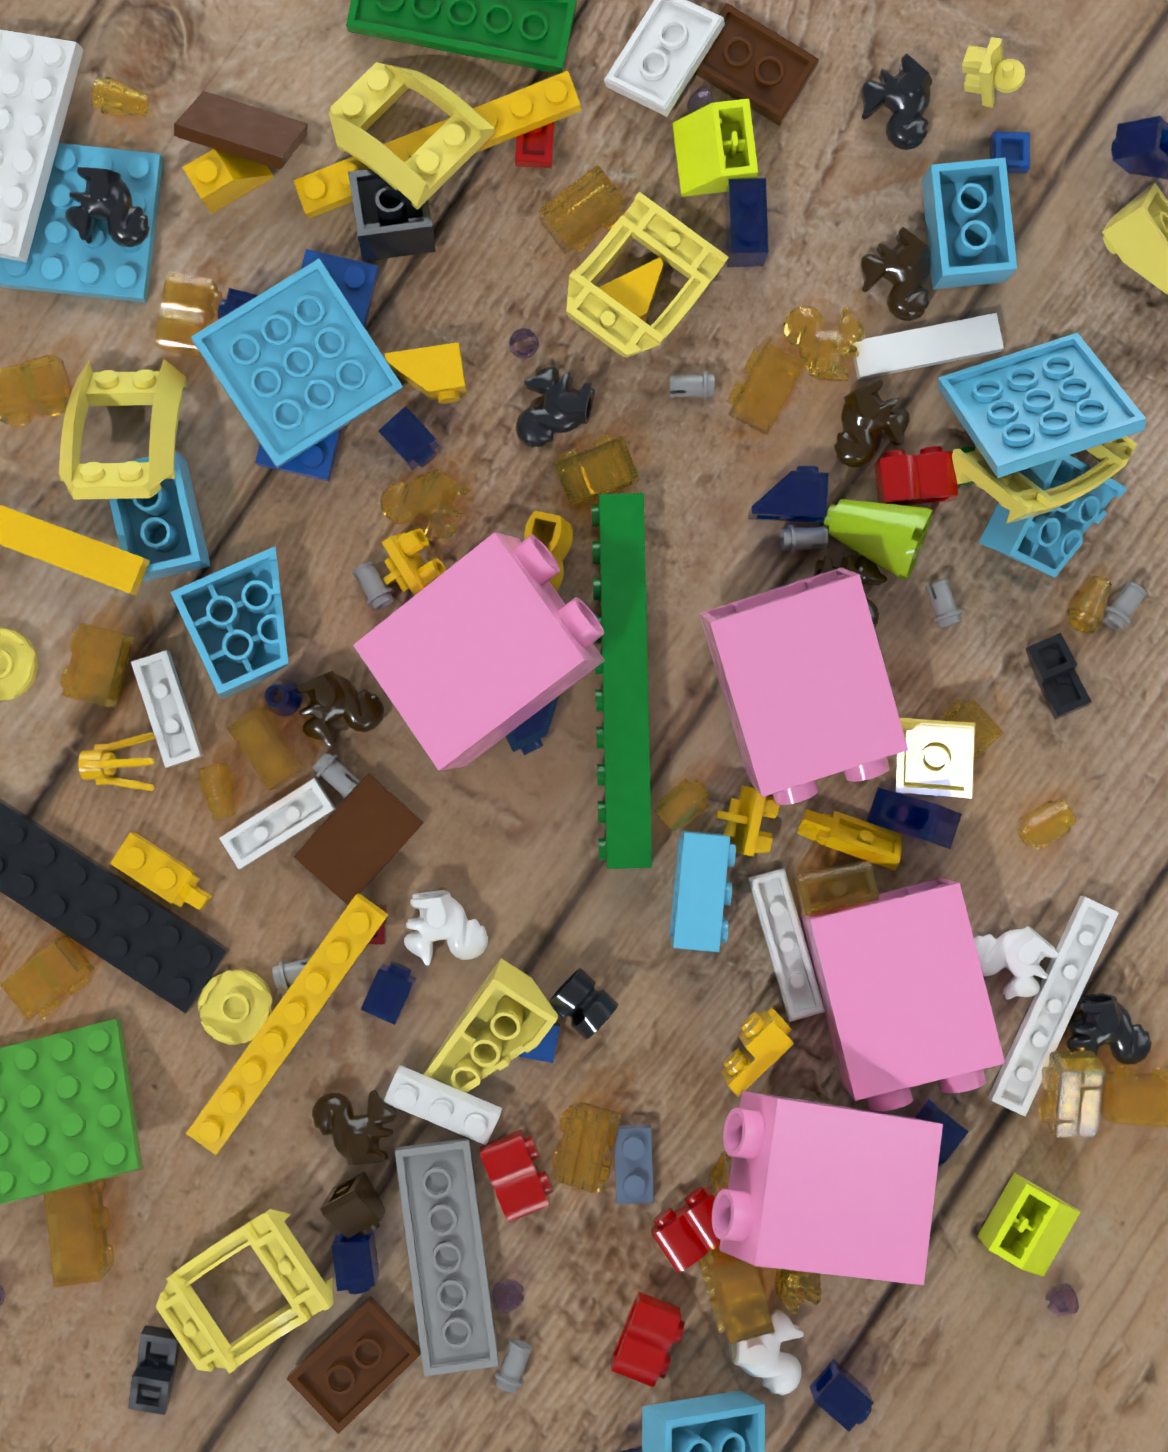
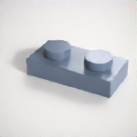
M651 1125L614 1126L616 1204L654 1203Z

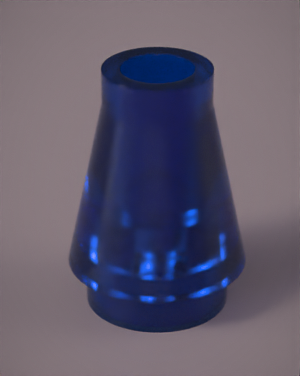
M286 679L278 680L271 684L265 692L268 708L279 716L294 714L300 708L303 700L302 693L296 689L298 685ZM278 690H282L284 694L283 700L280 703L275 701Z

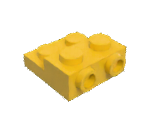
M772 1007L767 1012L763 1010L759 1015L753 1012L741 1023L740 1028L742 1031L738 1034V1037L745 1049L743 1051L739 1048L736 1049L723 1062L725 1068L721 1073L728 1087L738 1097L741 1095V1091H745L794 1045V1042L787 1035L792 1029Z

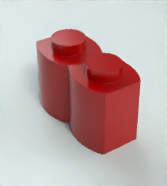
M932 446L921 449L919 455H906L905 450L885 452L883 458L874 464L879 503L908 506L952 501L958 496L957 479L952 460L953 451H942L941 446Z
M521 1129L487 1143V1145L480 1146L482 1162L508 1223L550 1205L549 1194L553 1193L554 1189L546 1170L540 1173L535 1163V1159L540 1158L532 1136L525 1138Z
M712 1186L706 1190L703 1187L696 1188L685 1197V1205L676 1211L669 1208L660 1213L653 1221L655 1225L651 1228L652 1236L677 1273L686 1270L703 1258L709 1251L720 1246L721 1239L716 1237L712 1227V1208L717 1196Z
M638 1291L611 1359V1371L653 1388L659 1377L664 1379L671 1362V1356L667 1355V1352L672 1342L679 1343L685 1326V1321L681 1320L680 1307Z

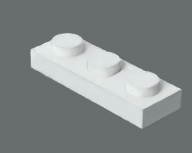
M165 650L132 661L134 674L165 768L203 757L204 754L170 651Z
M314 778L219 839L240 870L330 814L336 808L317 778Z
M401 1065L398 1066L384 1098V1102L484 1145H487L502 1110L501 1107Z

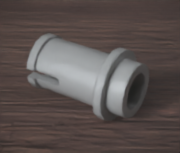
M703 371V375L670 374V398L703 397V401H707V397H714L715 395L714 374H707V371Z
M789 524L787 528H781L780 548L782 551L788 550L789 554H793L795 550H826L828 545L827 527L824 525L820 527L794 528L793 524Z
M373 561L358 566L352 572L368 598L366 603L369 607L373 606L375 611H379L393 603L394 598L392 594L394 591L392 588H387Z
M948 579L925 587L936 618L933 619L934 623H938L940 629L962 622L960 615L963 612L956 607Z
M1126 582L1112 605L1104 608L1102 621L1117 631H1121L1123 627H1128L1131 623L1129 618L1147 596V592L1133 582Z
M326 752L313 766V769L317 772L315 776L317 778L322 776L342 794L343 798H346L361 780L357 779L337 761L338 756L336 754L332 756L329 752Z
M310 958L286 964L282 960L279 961L278 966H273L272 971L276 987H284L285 990H288Z
M510 1339L501 1370L496 1371L495 1378L497 1379L496 1386L509 1393H516L518 1387H522L524 1384L522 1375L532 1347L522 1340Z

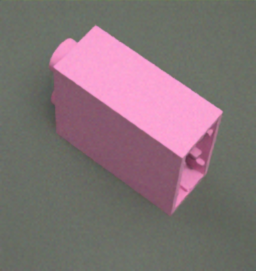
M494 532L353 645L438 771L467 766L605 661L593 644L604 635L600 622L589 607L578 597H575L567 604L563 602L549 582L552 577L560 572V568L550 551L534 535H530L521 542L519 538Z
M838 568L699 613L748 779L762 797L773 794L774 801L778 805L798 803L818 793L817 779L844 771L847 781L869 780L889 771L888 756L908 750L859 574L844 568Z
M939 878L800 913L815 977L825 1008L824 1013L842 1085L855 1101L866 1098L868 1110L873 1112L894 1110L904 1107L913 1101L910 1087L939 1080L941 1091L944 1093L966 1092L986 1084L983 1069L1005 1064L959 882Z
M741 1091L739 1108H733L729 1112L723 1131L724 1148L727 1154L732 1156L728 1189H722L717 1194L712 1208L713 1231L716 1237L721 1239L719 1250L754 1266L924 1285L943 1124L896 1114Z

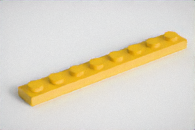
M565 71L473 108L495 128V133L475 153L582 111L569 72ZM448 119L383 145L403 162H406ZM353 156L293 180L306 216L311 219L353 202L348 172L370 168Z
M358 893L354 896L186 1132L188 1136L214 1155L219 1153L389 916L386 912Z

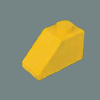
M216 149L210 150L182 167L211 215L274 178L267 165Z
M659 257L598 288L646 322L662 275L663 262Z
M459 342L385 353V360L392 371L430 400H438V403L448 404L459 401L460 396L468 395Z

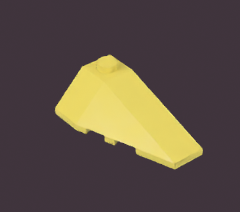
M1154 182L1109 219L1102 233L1104 234V243L1112 254H1117L1123 263L1168 295V201Z
M500 958L422 1075L467 1093L478 1086L481 1080L496 1070L501 1071L507 1067L511 1060L523 1052L528 1053L536 1048L557 1021L558 1014L530 976Z

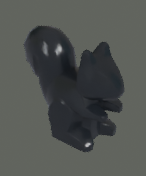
M906 53L901 59L898 75L893 76L885 69H882L879 76L881 84L874 80H868L862 87L864 105L862 119L869 118L883 106L888 108L893 114L886 124L887 139L895 147L903 150L918 147L923 143V139L928 133L926 130L928 120L922 115L929 105L930 87L932 85L929 72Z
M77 167L78 175L86 180L85 192L69 193V197L80 203L81 206L68 208L65 212L67 222L79 232L81 240H85L90 244L93 239L96 222L107 221L109 235L116 244L122 247H134L141 244L149 234L148 216L143 214L141 207H133L132 195L126 184L122 181L121 175L108 169Z
M553 366L546 367L533 378L524 380L527 389L545 396L543 407H530L518 416L516 434L519 440L529 447H543L545 443L553 441L554 433H567L581 424H587L590 420L595 390L591 388L592 383H584L580 390L573 389V378L570 377V373L566 372L560 381L559 371Z
M1104 993L1081 995L1077 1006L1084 1011V1019L1068 1023L1074 1032L1079 1033L1067 1040V1048L1072 1054L1082 1059L1092 1070L1096 1068L1098 1047L1109 1044L1112 1056L1124 1065L1137 1064L1147 1058L1152 1045L1148 1031H1144L1140 1024L1132 1025L1128 1011L1117 1001L1115 996Z

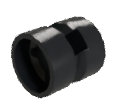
M581 968L577 969L548 1001L562 1018L568 1016L572 1018L571 1026L586 1040L601 1028L619 1005L604 989L597 991L595 989V981Z

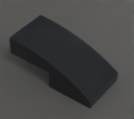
M1061 633L1026 648L1038 685L1055 720L1091 704L1092 701L1075 671L1078 664Z
M144 1326L140 1334L137 1367L131 1380L128 1409L162 1415L166 1414L180 1343L170 1329Z

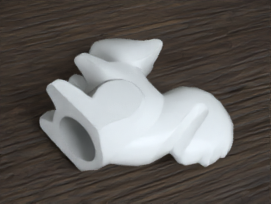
M438 890L412 895L413 899L410 900V904L412 907L419 909L420 917L408 919L406 928L417 931L407 934L404 938V944L408 950L421 957L425 965H430L433 956V942L446 939L450 952L461 960H471L484 953L488 946V936L485 927L480 926L476 919L468 920L464 908L451 897L449 891Z
M1029 926L1024 929L1009 930L997 939L991 934L974 938L983 976L995 975L1004 967L1013 974L1003 990L1007 1000L1015 996L1031 997L1038 994L1040 985L1033 976L1035 975L1043 979L1049 977L1040 966L1041 960L1045 956L1054 959L1060 955L1054 946Z
M778 1309L770 1313L767 1324L760 1313H755L754 1328L752 1330H744L738 1321L730 1320L729 1351L732 1362L747 1374L762 1378V1386L768 1388L770 1393L789 1394L799 1385L801 1364L792 1354L780 1352V1345L783 1341L803 1337L804 1333L799 1330L796 1324L792 1323L785 1312Z

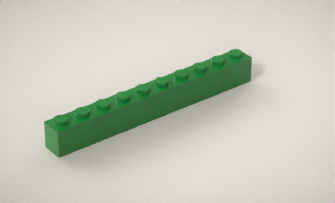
M644 493L599 494V504H591L592 527H599V541H592L593 564H600V578H593V601L601 600V615L595 616L604 630V635L601 636L602 652L599 653L605 660L595 668V675L602 674V689H595L596 712H603V726L596 727L597 749H604V764H597V786H605V801H598V823H605L606 838H598L599 861L606 860L607 869L652 868Z

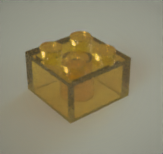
M720 1246L709 1251L705 1255L706 1259L699 1260L708 1296L716 1294L709 1298L718 1332H727L730 1345L775 1332L756 1266L720 1251Z

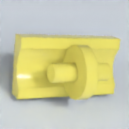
M991 37L987 48L968 46L962 62V72L967 73L964 89L966 92L981 94L982 106L993 108L995 88L1002 93H1011L1022 86L1025 81L1024 66L1015 59L1004 60L1002 39Z

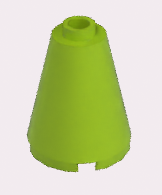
M840 499L837 505H830L824 525L829 526L828 534L897 578L907 581L916 564L915 559L919 549L921 550L924 544L933 510L926 507Z

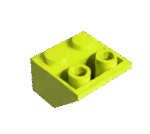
M749 99L711 103L672 123L681 197L754 188L758 175V165Z
M1014 1172L977 1237L994 1254L1024 1271L1044 1277L1081 1212Z

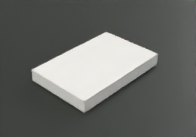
M654 0L605 77L606 87L667 117L725 26L724 17L688 0Z

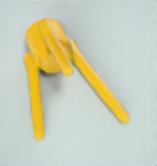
M154 732L144 733L108 744H95L94 750L81 751L78 759L81 778L83 780H95L96 785H115L153 791L155 789L153 784L110 776L114 775L117 768L153 765L155 763L153 758L116 759L115 754L109 752L155 739Z

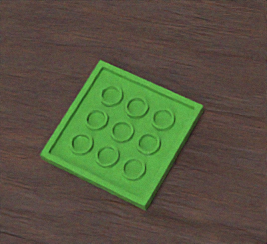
M112 1019L0 1048V1206L143 1169L121 1020Z

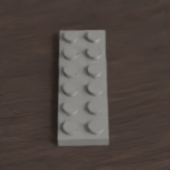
M461 1138L396 1147L395 1158L424 1377L498 1367L499 1354L470 1138Z

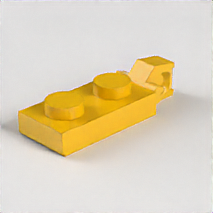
M806 809L800 819L797 833L812 841L816 840L821 845L894 871L900 863L903 836L900 833L835 810L832 814H820Z
M135 832L129 833L110 862L111 865L169 903L182 907L187 902L198 910L205 909L213 897L197 886L200 878L195 875L194 870Z

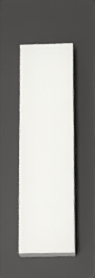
M997 313L856 340L851 343L858 380L998 353L1004 349Z
M779 868L748 877L789 1022L825 1012L785 869Z

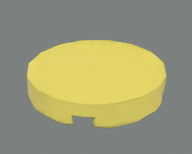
M0 627V701L14 700L26 693L35 682L39 669L38 655L31 641L20 632Z
M244 969L227 970L213 977L202 989L198 1001V1012L200 1011L204 1030L215 1040L228 1045H236L253 1040L274 1010L273 995L268 984L257 974Z

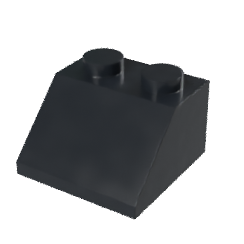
M372 169L348 172L363 262L436 252L428 200L417 210L406 196L398 189L395 190Z

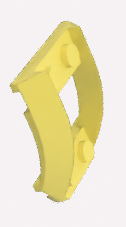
M377 62L330 107L329 111L338 149L342 153L347 152L372 169L395 190L398 189L411 201L417 210L495 133V128L441 83L414 69ZM410 88L437 105L450 118L406 162H403L390 149L367 133L366 130Z
M639 192L625 214L621 215L594 251L569 275L566 313L570 319L622 357H630L660 345L697 302L729 257ZM633 239L689 279L651 326L595 286Z
M163 359L160 371L143 369L137 372H115L113 370L93 372L89 360L77 377L64 416L59 460L60 480L64 481L69 494L74 500L151 498L161 490L160 483L163 480L175 479L176 435L183 403L182 391L183 387H187L188 382L186 376L165 359ZM152 405L149 462H89L80 464L82 435L89 406Z
M1126 436L1086 449L1100 463L1079 477L1044 491L1019 471L997 478L977 447L975 451L968 453L963 452L959 448L954 449L952 460L957 484L975 482L977 487L985 490L1002 507L1010 510L1007 524L1047 513L1090 492L1126 466L1136 449L1137 443Z
M272 1209L267 1210L207 1248L166 1278L167 1284L165 1290L159 1296L156 1309L197 1370L212 1372L215 1368H223L230 1374L238 1366L272 1342L307 1322L315 1314L332 1307L333 1277L324 1282L284 1222L291 1214ZM251 1245L289 1303L229 1344L190 1284L232 1255Z

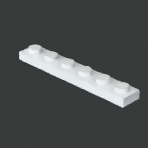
M1080 896L1057 945L1056 951L1060 955L1057 958H1052L1046 969L1049 977L1047 979L1042 978L1040 991L1034 996L1007 1054L1005 1064L1002 1065L988 1098L991 1101L1026 1117L1119 912L1087 897Z

